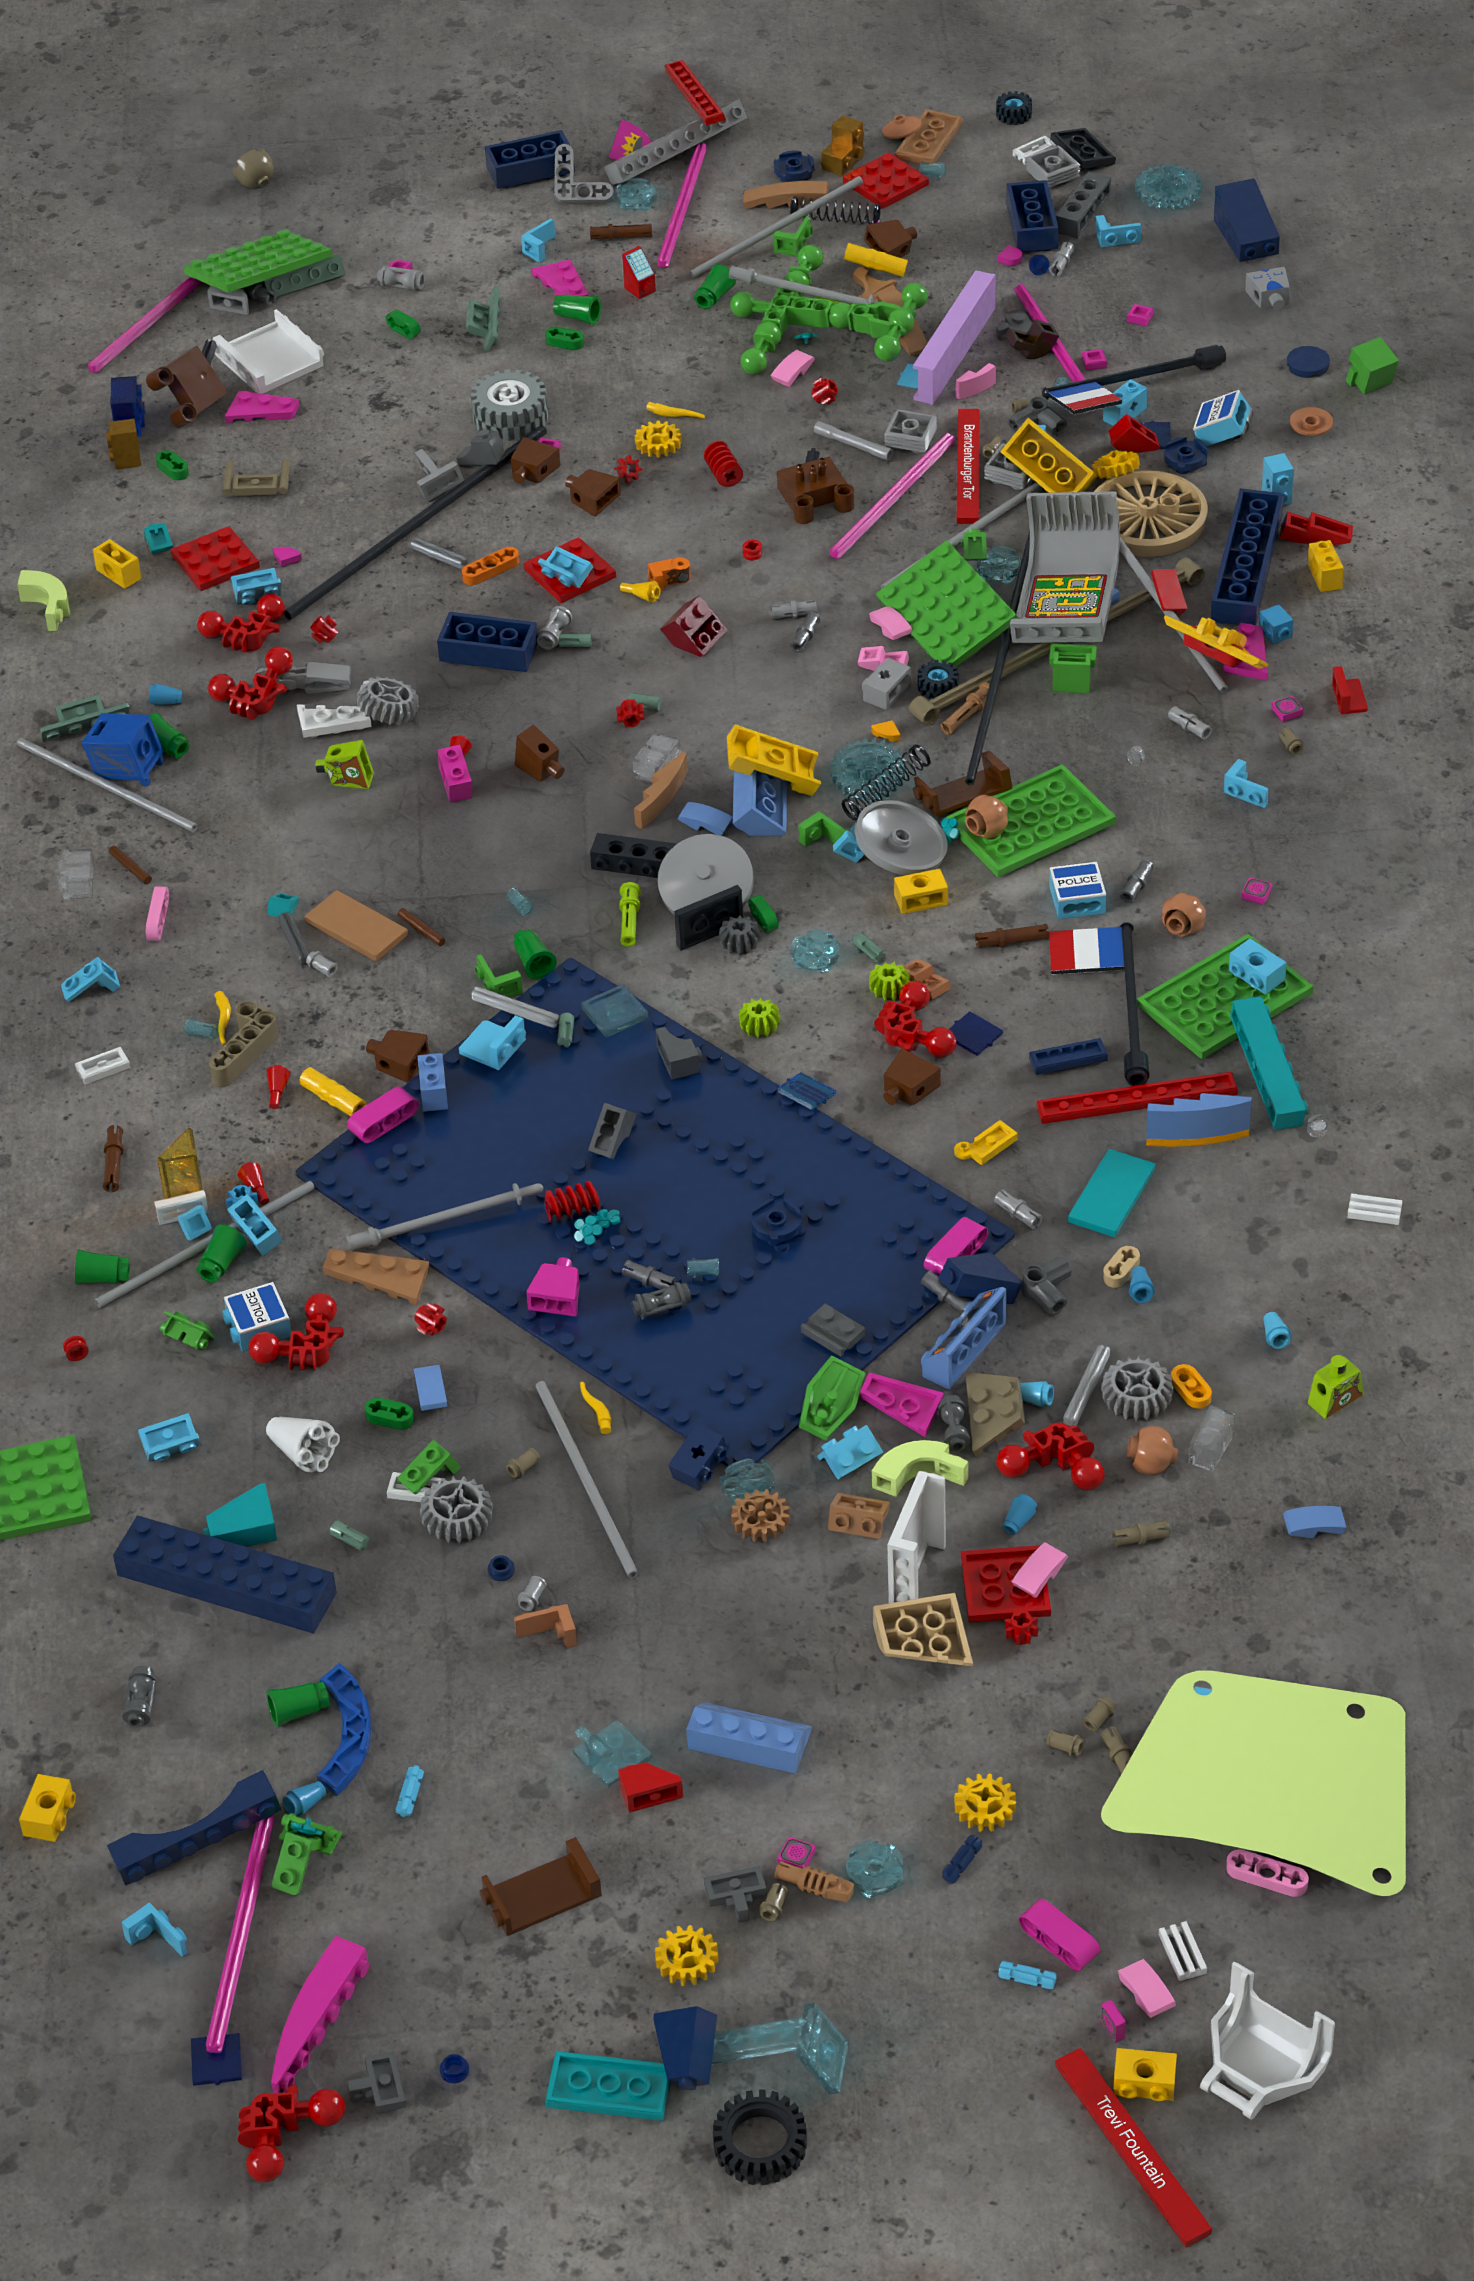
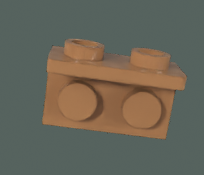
M837 1493L830 1505L828 1529L830 1531L880 1539L883 1522L889 1512L890 1502Z

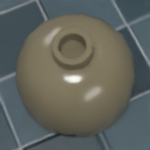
M260 148L261 151L258 152L256 149L245 153L238 159V167L236 169L233 168V174L236 179L247 188L265 187L273 176V161L263 148Z

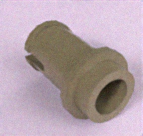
M1016 398L1015 401H1012L1011 409L1013 414L1028 407L1029 401L1032 398L1023 400Z
M995 436L989 444L983 447L982 453L987 460H990L1001 444H1006L1005 439L999 443L1002 436Z
M1283 728L1282 731L1286 736L1284 737L1279 732L1278 737L1285 744L1286 751L1292 755L1300 754L1304 748L1303 741L1295 736L1291 728Z
M530 1447L516 1459H510L506 1465V1470L512 1478H521L526 1470L540 1462V1456L534 1448Z
M1109 1697L1098 1698L1096 1706L1084 1717L1083 1725L1091 1732H1096L1108 1717H1112L1115 1714L1116 1704Z
M1055 1729L1050 1730L1046 1740L1048 1747L1068 1752L1071 1757L1075 1755L1080 1756L1085 1743L1083 1739H1080V1735L1071 1736Z
M779 1883L771 1885L766 1900L759 1907L761 1917L767 1921H775L782 1915L781 1907L788 1895V1889L782 1885L779 1894H777Z

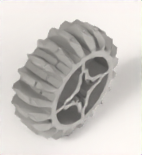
M377 676L376 679L369 678L368 681H364L357 694V706L360 707L361 712L365 713L366 717H372L373 721L378 720L389 725L392 723L400 725V723L406 724L413 719L419 707V696L416 694V690L411 689L410 685L403 684V681H396L395 678L388 679L386 676L385 678Z
M1139 1356L1136 1360H1131L1127 1357L1125 1362L1118 1360L1116 1366L1110 1365L1108 1372H1105L1103 1383L1101 1384L1102 1398L1107 1403L1108 1410H1114L1116 1416L1123 1414L1125 1420L1128 1417H1134L1135 1421L1139 1417H1143L1147 1421L1149 1415L1157 1418L1159 1411L1165 1412L1167 1405H1170L1173 1394L1172 1378L1168 1374L1166 1367L1160 1368L1159 1361L1151 1363L1150 1358L1143 1361Z
M453 1476L450 1481L442 1478L441 1484L433 1482L431 1489H426L424 1497H422L420 1502V1517H422L424 1528L428 1529L430 1535L436 1534L438 1540L446 1537L448 1543L452 1539H456L460 1543L462 1538L470 1541L472 1535L480 1536L481 1530H487L488 1522H491L493 1504L490 1500L489 1492L485 1491L483 1484L477 1485L475 1479L467 1482L465 1476L461 1480H456Z

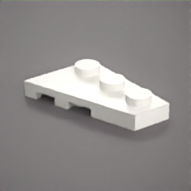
M297 705L303 738L331 733L338 734L343 731L362 730L372 727L370 717H366L365 713L360 711L359 706H340L337 709H326L325 705H317L316 709H305V705Z

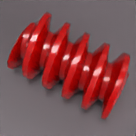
M719 440L709 444L703 454L704 460L718 483L724 487L738 484L743 478V470L727 444Z
M585 1181L584 1188L580 1183H576L574 1190L568 1185L565 1187L564 1193L560 1188H556L555 1196L550 1190L545 1192L544 1202L550 1223H552V1215L554 1214L560 1221L562 1220V1212H565L568 1218H572V1210L574 1209L579 1216L582 1214L583 1207H585L588 1213H591L592 1205H595L598 1211L601 1210L596 1188L590 1181Z

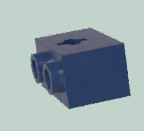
M696 1423L668 1465L672 1477L700 1491L703 1485L711 1480L713 1470L717 1464L722 1462L727 1455L728 1448L724 1436Z

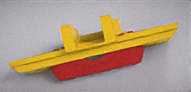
M1164 616L1166 625L1184 633V645L1232 668L1242 661L1258 669L1268 666V663L1251 655L1244 648L1247 638L1234 629L1229 630L1217 627L1216 621L1210 618L1205 619L1202 617L1198 626H1190L1170 616Z

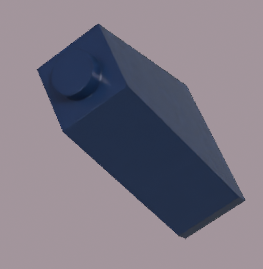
M992 1253L947 1258L938 1278L953 1294L976 1298L980 1293L1003 1287L1006 1289V1304H1014L1023 1285V1282Z
M698 2006L654 2013L653 2020L667 2079L679 2084L678 2087L684 2090H696L697 2086L708 2085L717 2015Z

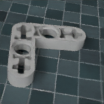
M561 144L556 148L554 192L558 202L563 204L609 203L613 199L614 191L609 183L574 182V153L572 147L568 144ZM563 151L568 153L566 155V163H563L562 155H559L563 154ZM562 169L570 171V175L567 178L559 176V172ZM562 184H566V197H562L560 194L563 191ZM583 188L590 191L589 196L585 198L579 196V191ZM593 189H596V197H593ZM603 189H607V192H609L605 197L602 196Z

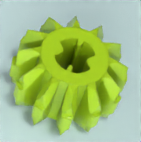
M884 961L882 966L875 965V969L870 971L869 988L871 992L875 994L876 998L883 997L884 1002L890 998L895 1001L896 997H899L901 988L910 982L908 970H905L903 965H896L895 961L892 964H887Z
M751 998L749 1003H743V1007L738 1014L742 1031H746L748 1036L755 1034L757 1038L760 1035L768 1037L770 1032L775 1033L780 1023L779 1009L776 1004L771 1002V999L763 1001L760 998L755 1001Z

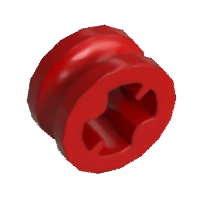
M751 539L743 543L742 553L745 559L753 561L762 557V543L760 541Z
M72 1336L63 1343L64 1352L70 1361H79L88 1355V1346L85 1339L81 1336Z

